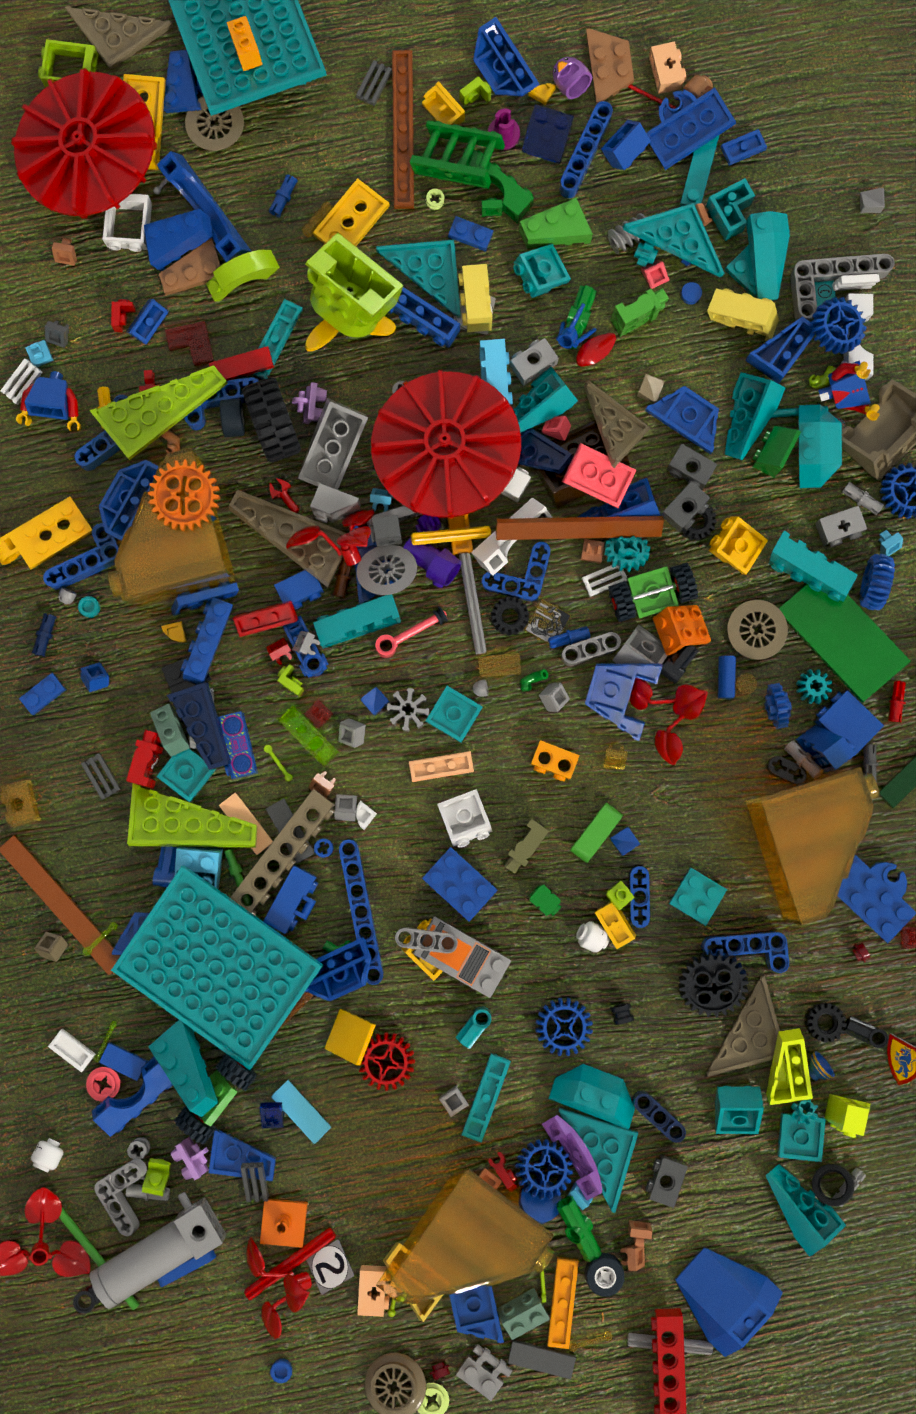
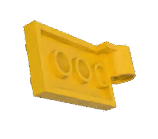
M124 74L123 81L132 86L139 95L141 93L148 94V100L145 103L151 112L155 142L157 143V149L153 152L148 169L158 170L157 164L160 161L166 80L164 77Z
M357 178L313 231V235L325 245L335 234L339 233L356 247L390 206L389 202ZM363 203L367 208L363 212H359L355 209L357 204ZM345 219H352L354 221L351 227H345L342 223Z
M68 497L0 538V563L2 565L9 564L21 555L31 570L90 535L92 528L72 498ZM62 520H67L70 523L69 527L65 530L58 528V524ZM49 531L52 533V536L49 540L44 541L40 538L41 533Z

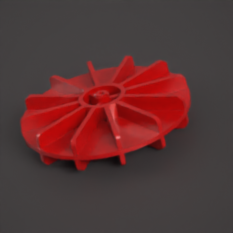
M82 68L80 73L68 75L55 82L50 78L47 80L49 86L43 89L29 106L23 104L21 107L25 112L18 125L16 136L11 138V144L14 146L18 178L30 195L40 204L51 211L63 215L80 216L82 219H87L88 215L97 214L112 207L119 209L121 207L119 203L127 198L140 182L145 184L146 179L144 176L151 163L153 152L157 149L151 112L138 92L116 75L89 72L86 68Z
M442 369L436 373L420 376L408 383L407 381L402 383L403 386L390 396L383 407L379 409L372 431V461L384 488L403 506L415 513L431 517H449V519H454V517L470 514L489 506V503L495 500L513 479L521 453L519 423L506 397L488 382L480 379V376H472L461 372H443Z

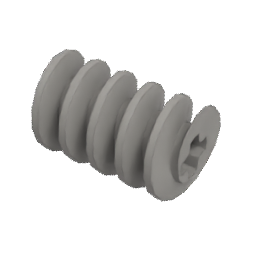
M639 213L636 215V218L631 217L629 219V222H633L646 217L643 214ZM624 221L622 226L617 225L615 230H608L610 246L618 255V248L625 252V244L632 248V240H635L637 244L640 242V238L623 230V225L629 223L628 221Z

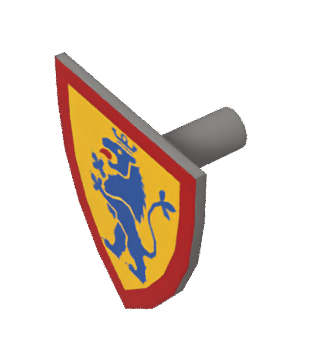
M890 1033L887 1046L888 1063L897 1084H907L916 1078V1045L913 1046Z

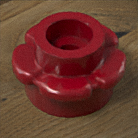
M863 942L858 945L855 943V949L852 950L857 961L862 960L866 963L865 960L871 958Z
M444 1361L432 1366L433 1371L429 1374H432L434 1380L449 1375V1365H445Z

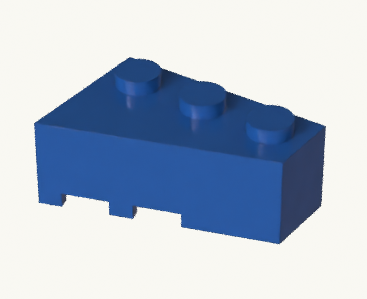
M201 209L144 225L150 265L160 272L166 269L165 266L172 261L181 259V255L190 249L194 250L213 237L210 217Z
M802 316L778 335L752 351L745 361L779 384L816 334L811 333L815 327Z
M814 725L796 739L801 748L806 753L809 752L811 754V758L824 770L823 772L838 769L856 755L853 751L855 748L848 739H844L842 736L817 725Z

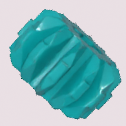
M809 669L807 670V675L804 673L800 675L802 681H796V684L801 686L796 692H803L800 699L805 700L808 697V704H812L814 701L816 704H820L821 699H828L826 693L832 692V689L827 687V685L832 684V681H825L828 674L825 673L820 676V669H817L814 673ZM812 684H813V685H816V684H817L818 688H817V689H811V688H810V685H812Z

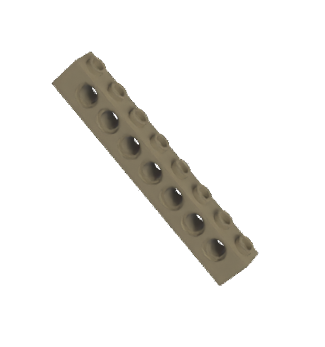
M313 789L230 898L256 916L258 912L255 909L258 905L265 904L271 896L268 894L271 888H277L282 882L283 878L281 875L284 871H290L293 865H295L296 861L294 858L297 854H303L308 848L309 844L307 841L310 837L313 836L315 838L321 831L322 827L320 824L323 820L326 819L328 821L334 814L335 810L333 807L335 804L316 789ZM311 809H316L319 813L316 821H311L308 818V812ZM298 826H303L306 830L303 838H298L295 835V829ZM285 843L292 845L293 850L290 855H285L282 851V846ZM272 860L279 862L280 867L277 872H273L269 868V863ZM259 877L265 878L267 882L264 889H260L256 885V880ZM246 894H250L253 897V904L251 906H247L243 902Z

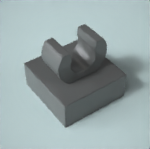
M48 321L45 325V341L65 348L68 344L69 325L66 324L64 327L59 325V321L54 323Z

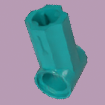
M485 1006L477 1007L455 1038L462 1045L470 1049L485 1028L490 1025L491 1011ZM484 1012L487 1014L488 1019L485 1022H479L476 1019V1015Z

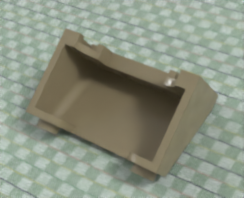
M893 379L879 390L878 405L880 409L877 413L880 415L877 420H869L866 416L854 429L850 426L842 428V448L877 480L882 479L916 445V394Z

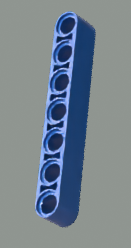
M344 840L339 846V854L356 940L362 938L360 935L362 927L370 928L371 936L364 939L367 947L373 948L376 955L371 959L369 970L377 969L380 977L377 980H372L368 976L367 983L376 985L382 980L384 971L360 850L355 841ZM352 843L354 845L355 851L352 855L344 853L343 848L345 844ZM350 864L358 866L359 872L356 876H351L348 873V866ZM354 885H360L363 888L361 896L356 897L352 894V887ZM358 906H364L367 909L365 917L357 916L356 908Z

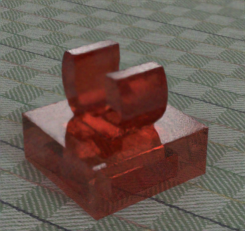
M319 699L304 713L318 729L334 715Z
M916 926L903 927L901 929V946L903 949L916 948Z

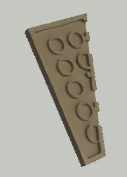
M237 490L229 504V510L328 587L343 556H338L336 550L322 536H318L310 543L290 546L288 549L286 544L290 537L300 529L309 526H319L320 530L341 549V546L336 541L346 533Z

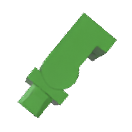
M651 288L641 295L636 302L626 307L623 303L616 305L610 321L621 337L645 324L648 319L650 321L655 320L659 311L665 308V302L669 298L663 288L655 293Z

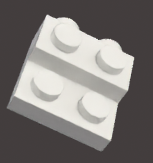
M477 789L437 804L453 846L464 847L470 843L469 840L474 838L482 840L487 838L490 832H493Z

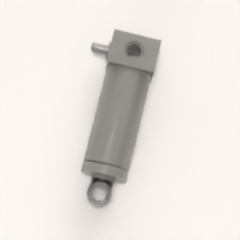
M185 1192L179 1194L178 1199L184 1209L177 1215L175 1220L90 1272L92 1284L82 1287L73 1299L76 1311L88 1313L100 1302L106 1308L111 1309L194 1257L197 1260L221 1245L227 1234L207 1199L204 1197L192 1204ZM197 1225L203 1226L205 1230H199ZM81 1296H89L91 1298V1303H83L81 1300Z

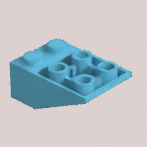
M178 847L176 849L175 875L181 866L184 865L219 889L223 848Z

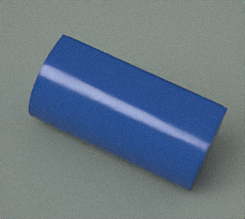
M735 656L718 657V699L733 700L735 698Z

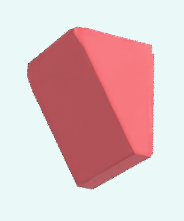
M656 260L653 264H647L646 267L640 268L650 289L669 281L663 261Z
M557 416L546 421L541 432L542 434L565 441L571 424L566 416Z

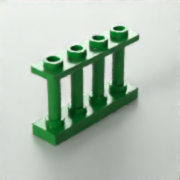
M427 120L426 127L430 134V139L422 156L412 155L409 161L414 174L489 189L491 179L486 168L494 149L504 150L505 144L502 135L495 131L487 132L477 128L471 129L457 124L450 125L440 121ZM438 138L449 139L442 158L439 160L431 159ZM457 141L467 143L460 163L449 162ZM475 146H485L486 149L479 166H467Z

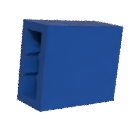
M848 690L842 693L839 691L830 699L832 703L828 708L824 706L816 714L818 718L814 722L819 727L840 735L844 739H848L855 748L853 751L857 754L884 725Z

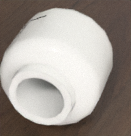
M592 921L586 924L583 923L576 934L579 945L594 953L599 952L602 948L605 949L609 943L608 934L603 926Z
M50 1138L47 1142L39 1141L31 1156V1160L34 1162L32 1166L47 1173L49 1170H55L63 1156V1150L59 1148L60 1143Z

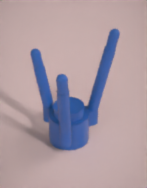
M584 303L581 304L568 328H565V322H561L556 340L563 348L567 349L572 346L577 348L579 343L596 332V328H593L578 338L577 330L574 327L585 307Z

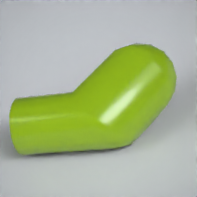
M828 366L823 375L816 376L814 374L810 376L809 385L814 389L828 387L830 385L828 375L836 368Z

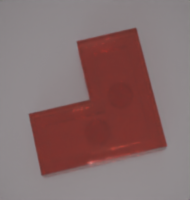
M205 321L165 329L170 351L190 347L194 366L214 362Z

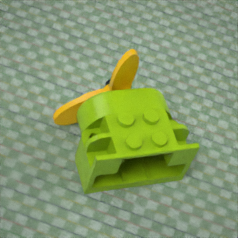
M339 233L335 234L305 264L309 267L307 278L313 284L310 294L311 305L315 312L324 319L308 336L305 343L307 351H315L322 348L338 332L349 337L359 338L369 334L388 336L396 330L395 323L385 317V315L397 304L404 285Z

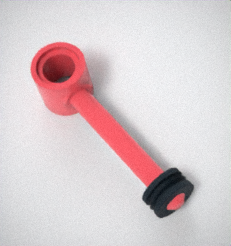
M438 607L437 611L433 610L434 615L395 637L381 635L375 643L377 654L383 658L393 656L398 644L437 622L440 625L444 621L447 622L446 612L441 607ZM382 642H390L392 648L389 651L381 650L380 645Z

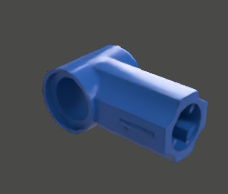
M161 847L158 867L155 868L153 875L154 886L167 888L174 878L176 849L178 847Z

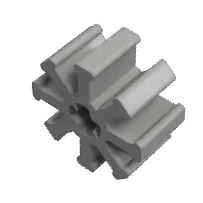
M407 688V701L402 699L399 691L393 694L394 699H397L401 704L400 706L387 704L388 712H400L394 718H390L394 726L402 718L405 719L404 727H402V730L405 732L410 731L409 721L411 719L417 724L418 729L423 727V722H420L416 715L420 714L428 717L430 712L429 708H417L423 702H427V700L421 694V697L413 702L412 697L415 691L412 688ZM406 705H411V708L414 709L413 713L410 712L411 715H406L405 711H403L404 707L407 708Z

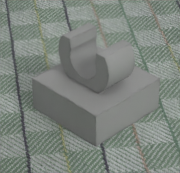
M300 631L292 650L300 654L315 655L316 653L311 651L310 646L312 643L320 645V642L314 639L315 635L306 631Z

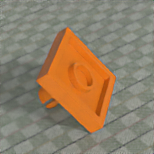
M271 1198L268 1201H264L260 1244L303 1248L308 1202Z

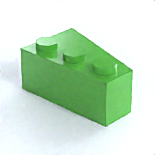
M577 198L521 220L519 224V232L527 249L540 248L550 244H565V246L572 245V243L591 244L593 235Z

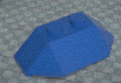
M494 17L479 28L473 61L494 94L524 96L536 88L539 82L497 17Z
M143 460L140 463L118 471L99 504L105 533L125 542L138 530L151 507L149 501L154 499V497L148 495V492L154 491L149 484L157 482L153 477L154 475L159 477L162 475L159 471L161 467L148 460Z
M364 937L317 958L316 960L322 963L323 966L305 992H309L327 1001H333L366 986L371 955Z

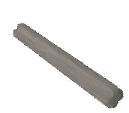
M462 553L459 555V559L462 562L461 571L475 653L484 654L486 653V645L470 553Z

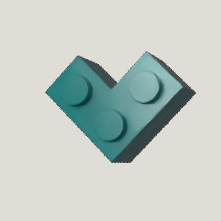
M746 178L710 196L705 206L708 208L710 216L725 241L742 233L747 224L741 210L751 206L755 194Z

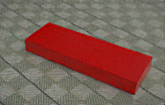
M268 346L209 363V367L214 365L226 381L274 368Z
M290 600L233 617V621L239 637L297 622L298 617Z

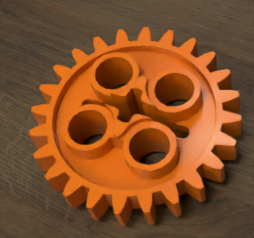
M184 459L183 465H180L175 460V467L167 463L168 470L164 471L160 468L159 471L162 475L160 477L154 475L153 477L157 482L149 484L154 489V491L148 492L149 496L154 497V499L149 501V504L156 505L151 511L159 513L157 516L159 521L165 518L164 525L166 527L172 523L173 530H176L178 525H180L182 532L185 531L186 526L191 531H194V524L202 528V520L209 523L208 514L215 516L212 508H219L214 503V500L221 498L215 494L220 488L212 486L217 480L215 478L209 479L212 474L210 471L203 473L205 470L204 465L197 469L195 461L190 466L186 459ZM186 476L185 491L189 494V497H185L186 510L185 515H182L183 499L179 496L184 494L183 478ZM171 480H179V486L176 489H169ZM193 481H201V487L198 490H191V483ZM171 501L178 502V507L175 511L168 510V504ZM193 502L200 503V509L197 512H190L189 508Z

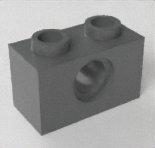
M681 444L666 470L670 471L669 474L674 478H682L688 482L687 484L692 481L702 490L717 464ZM686 465H693L696 472H688Z
M691 481L663 511L661 516L679 533L683 528L688 530L695 522L693 519L697 513L702 515L709 507L707 502L710 497ZM682 505H690L692 512H685L682 509Z
M398 515L372 519L373 525L369 526L372 543L376 542L377 547L402 544Z
M660 1154L659 1159L656 1158L653 1164L652 1180L649 1179L645 1191L648 1192V1198L674 1208L688 1168L686 1163ZM664 1175H668L671 1178L670 1182L666 1185L660 1184V1179Z

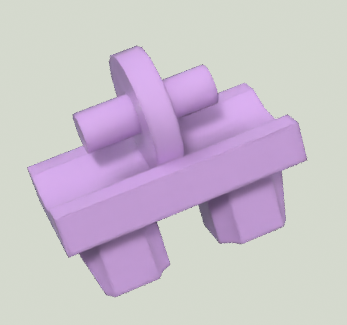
M311 382L310 386L306 387V396L305 391H299V397L292 398V403L298 405L297 412L302 413L304 408L303 423L305 424L318 421L322 409L316 408L315 403L316 401L324 403L326 400L327 390L318 388V383Z
M190 1136L176 1145V1148L171 1152L174 1161L178 1162L183 1159L186 1166L181 1171L185 1180L191 1178L196 1180L209 1170L206 1165L208 1161L204 1156L209 1150L207 1147L200 1149L197 1143H193Z

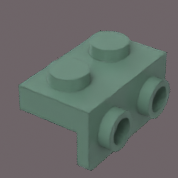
M534 1288L497 1308L502 1325L512 1340L550 1320Z

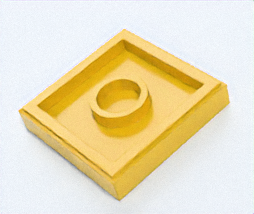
M340 1009L324 1049L355 1065H361L376 1025L347 1010Z

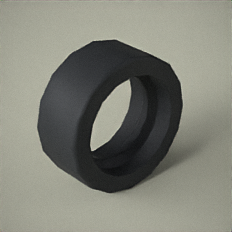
M826 1164L815 1172L812 1178V1189L815 1196L822 1203L838 1207L846 1204L853 1196L855 1183L852 1175L844 1167L838 1164ZM829 1172L841 1174L846 1181L845 1193L836 1199L827 1197L820 1187L822 1177Z

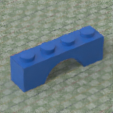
M155 1057L141 1067L143 1084L136 1094L125 1099H115L108 1096L92 1110L93 1121L110 1137L120 1132L129 1120L139 1116L144 1107L155 1102L160 1093L173 1086Z

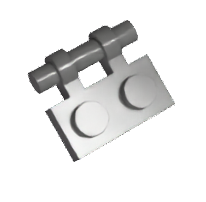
M476 1344L472 1351L478 1357L474 1359L468 1354L456 1371V1376L492 1401L504 1383L498 1375L503 1373L509 1377L512 1369L506 1365L507 1363L503 1359L499 1360L493 1356L488 1348H483ZM487 1361L494 1367L492 1371L482 1365L483 1362Z

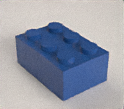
M451 847L422 878L469 922L498 891Z

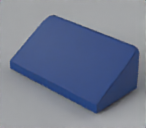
M148 299L126 332L146 345L169 311L154 299Z

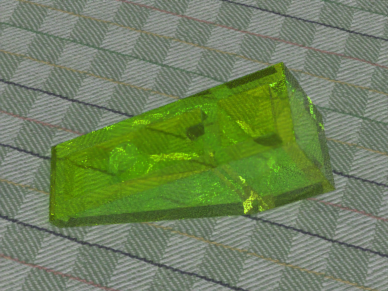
M294 706L278 720L324 767L339 753Z

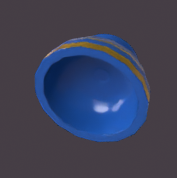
M814 1051L809 1058L808 1065L811 1078L817 1081L818 1079L828 1080L835 1077L828 1061L819 1052Z

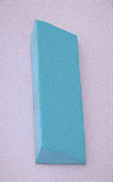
M289 1080L272 1094V1099L314 1144L331 1128L328 1122Z

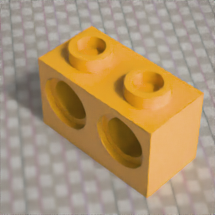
M243 16L227 22L243 71L263 65L247 17Z
M540 740L530 765L534 766V771L545 774L546 771L554 774L553 778L565 782V779H571L580 755ZM547 753L550 756L549 763H540L538 759L539 754ZM559 761H567L569 763V770L566 772L559 770Z

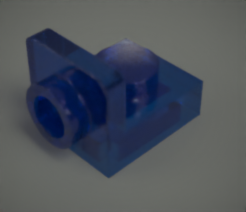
M282 1102L260 1103L262 1128H283L285 1112L283 1111Z

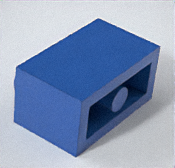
M627 120L601 150L613 168L625 170L645 150V147L651 140L640 122Z
M306 570L274 585L282 602L291 600L295 610L302 607L303 602L310 600V602L321 598V594L324 593L319 580Z

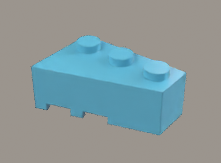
M505 339L481 340L479 349L481 379L495 387L506 397L509 404L513 405L512 392H508V385L511 384V374L507 372L509 352H506Z

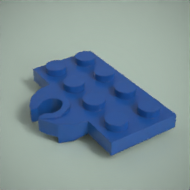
M713 88L698 99L685 89L684 91L673 92L675 100L680 101L679 107L675 109L669 107L670 103L666 97L662 101L661 106H659V117L662 123L648 131L647 135L651 140L649 143L665 170L736 124L734 117L716 88Z
M852 854L824 884L886 943H889L916 915V911L902 899L907 888L906 875L903 871H900L897 879L891 882L888 880L887 874L890 870L896 869L897 865L882 861L868 867L860 858Z

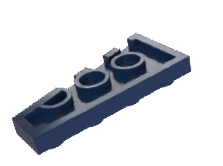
M204 682L167 695L170 702H173L179 718H182L186 725L187 732L194 739L196 748L208 769L213 770L231 764L208 683Z

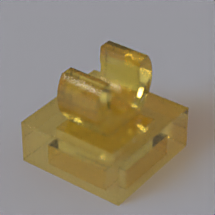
M610 744L608 749H606L603 767L624 770L627 761V751H624V746H620V750H613V746Z

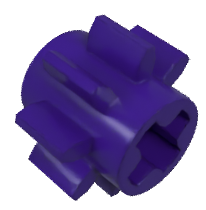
M427 515L421 516L417 520L419 524L415 526L417 532L438 531L442 528L438 517Z

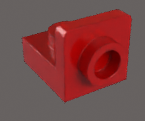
M119 299L118 302H112L111 326L114 332H123V325L127 324L126 313L136 312L133 302L127 299Z

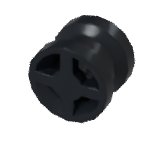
M630 1003L610 1007V1011L615 1017L613 1020L614 1025L625 1024L635 1020L634 1015L630 1012Z

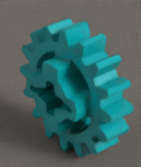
M622 536L619 538H609V541H606L604 555L607 556L606 561H612L613 568L619 566V571H622L623 568H627L628 572L631 571V568L638 571L639 566L644 567L646 561H648L650 555V546H647L648 541L641 540L642 537L635 536L630 538Z

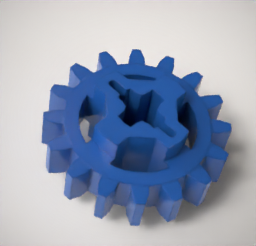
M780 683L770 684L767 688L768 694L765 696L764 703L768 719L773 721L776 729L786 728L789 724L788 718L791 716V702L787 692L783 691Z

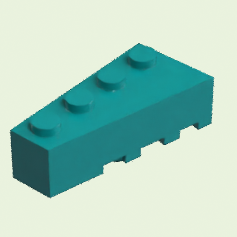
M783 531L771 553L769 561L771 568L777 572L789 574L797 582L803 581L809 584V587L814 591H823L834 601L840 600L844 602L858 575L836 561L829 563L824 554L819 551L811 552L806 547V543L798 540V542L789 538L790 534Z
M390 594L369 602L360 603L350 609H341L332 616H320L313 624L320 645L324 649L399 624L401 619L393 595Z
M178 1020L148 1047L189 1111L202 1117L218 1103L211 1079L207 1075L206 1064L201 1057L200 1046L194 1035L195 1031Z

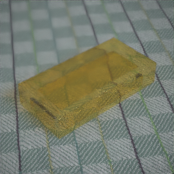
M519 653L478 657L480 678L521 675Z

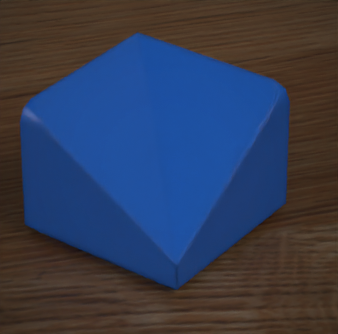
M100 662L81 668V680L89 692L109 686V675Z
M377 687L360 699L374 716L390 703Z
M625 827L609 838L621 856H624L640 845L629 827Z

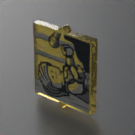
M541 599L524 631L537 637L538 641L542 640L549 644L548 638L562 634L572 615L561 610L558 605L554 606Z

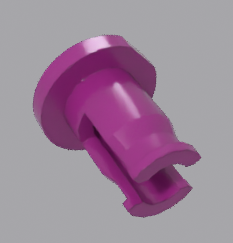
M506 108L500 109L495 114L496 119L490 123L488 132L495 131L502 135L505 144L504 150L513 148L519 143L520 138L519 125L514 119H511V110Z

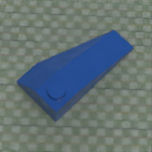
M645 478L629 485L619 508L605 503L600 507H592L578 517L661 516L649 481Z

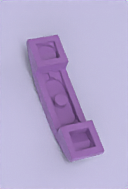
M558 1115L542 1123L551 1141L556 1142L559 1140L565 1152L569 1154V1159L580 1176L575 1182L585 1199L589 1200L601 1194L602 1184L596 1164L576 1131Z

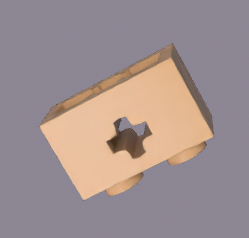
M675 41L652 46L649 60L658 94L682 89L683 83L686 80L685 68L681 67L680 49L676 48Z
M361 1265L358 1315L384 1317L385 1309L389 1310V1296H385L386 1287H390L391 1274L387 1273L386 1266ZM372 1287H376L377 1294H373Z

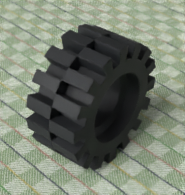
M687 504L683 510L689 513L692 512V507ZM708 507L701 515L704 518V526L702 528L695 529L692 526L688 530L683 528L681 531L684 534L683 537H688L691 541L693 539L700 541V539H705L709 536L717 522L715 520L716 514L712 512L713 508Z
M516 597L500 599L492 609V624L500 634H506L507 636L517 635L524 630L528 623L529 611L526 604L524 605L523 601L516 599ZM506 609H514L517 612L518 620L515 623L507 624L503 621L502 613Z
M824 1002L814 1004L813 1008L808 1009L809 1013L805 1015V1018H807L805 1025L813 1038L825 1043L828 1041L835 1042V1039L841 1038L840 1035L841 1033L844 1034L845 1031L843 1029L847 1026L844 1021L846 1017L842 1014V1010L833 1004ZM823 1014H829L833 1019V1026L826 1031L821 1030L818 1026V1019Z

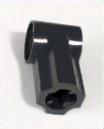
M693 645L684 646L674 653L671 658H668L662 667L661 674L676 684L685 673V668L699 651Z
M851 1015L846 1020L845 1034L875 1048H883L887 1045L889 1038L884 1030ZM876 1032L881 1034V1040L878 1043L872 1041V1036Z

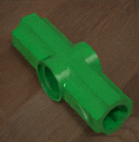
M580 285L574 305L571 306L566 321V328H568L581 304H585L574 327L577 330L578 338L582 336L583 330L587 327L591 314L590 310L597 292L587 285ZM572 346L571 348H567V349H570V350H572V349L577 350V348H574L573 346Z
M573 1196L561 1199L557 1203V1209L567 1226L565 1229L566 1236L577 1245L585 1262L598 1259L602 1253L591 1232L593 1229L591 1220L581 1213Z

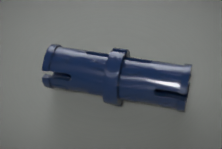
M43 613L39 631L37 630L35 634L37 638L31 652L32 654L45 657L49 640H52L53 637L51 633L57 619L56 616Z

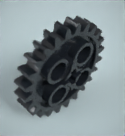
M709 950L706 957L701 952L700 959L693 956V964L686 962L687 969H681L683 976H679L680 984H678L679 991H681V998H685V1005H690L691 1011L697 1009L698 1015L705 1011L707 1017L710 1016L711 1012H714L717 1018L721 1011L726 1016L727 1009L734 1012L733 1005L741 1006L739 999L745 1000L746 997L743 992H748L747 984L749 982L746 977V970H742V963H737L736 957L730 959L728 953L721 957L720 951H717L716 956H713L711 950ZM720 972H728L725 975H719ZM699 974H706V976L702 978L697 977ZM723 991H729V993L725 995L721 994V992ZM701 993H708L704 997L699 996Z

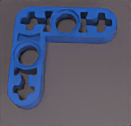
M538 542L533 546L525 579L501 573L491 575L489 572H486L482 577L483 588L490 592L526 601H535L538 599L542 589L551 551L549 545L545 542ZM540 547H544V551L547 552L541 558V562H545V565L540 562H532V559L537 561L538 552H535V550H539ZM532 567H540L542 574L539 577L532 576L530 573ZM490 576H493L496 582H500V578L504 579L502 590L498 589V584H492V587H489L485 579H489ZM508 581L516 583L517 589L514 592H509L505 589V584ZM520 583L524 584V589H529L530 586H533L537 594H533L532 597H529L526 591H522V595L518 594Z

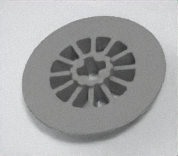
M396 545L376 547L368 551L361 558L357 566V579L361 586L377 595H390L402 591L411 584L417 573V563L414 556L407 549Z

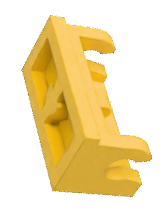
M439 81L423 96L425 100L422 102V105L436 121L450 125H460L465 121V110Z
M611 901L595 912L616 949L635 939L636 934L622 910H617Z

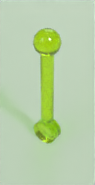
M111 922L109 928L89 947L83 949V954L85 956L90 955L92 949L112 930L117 929L118 924Z
M112 1021L98 1053L93 1057L94 1062L98 1063L100 1061L102 1052L117 1022Z

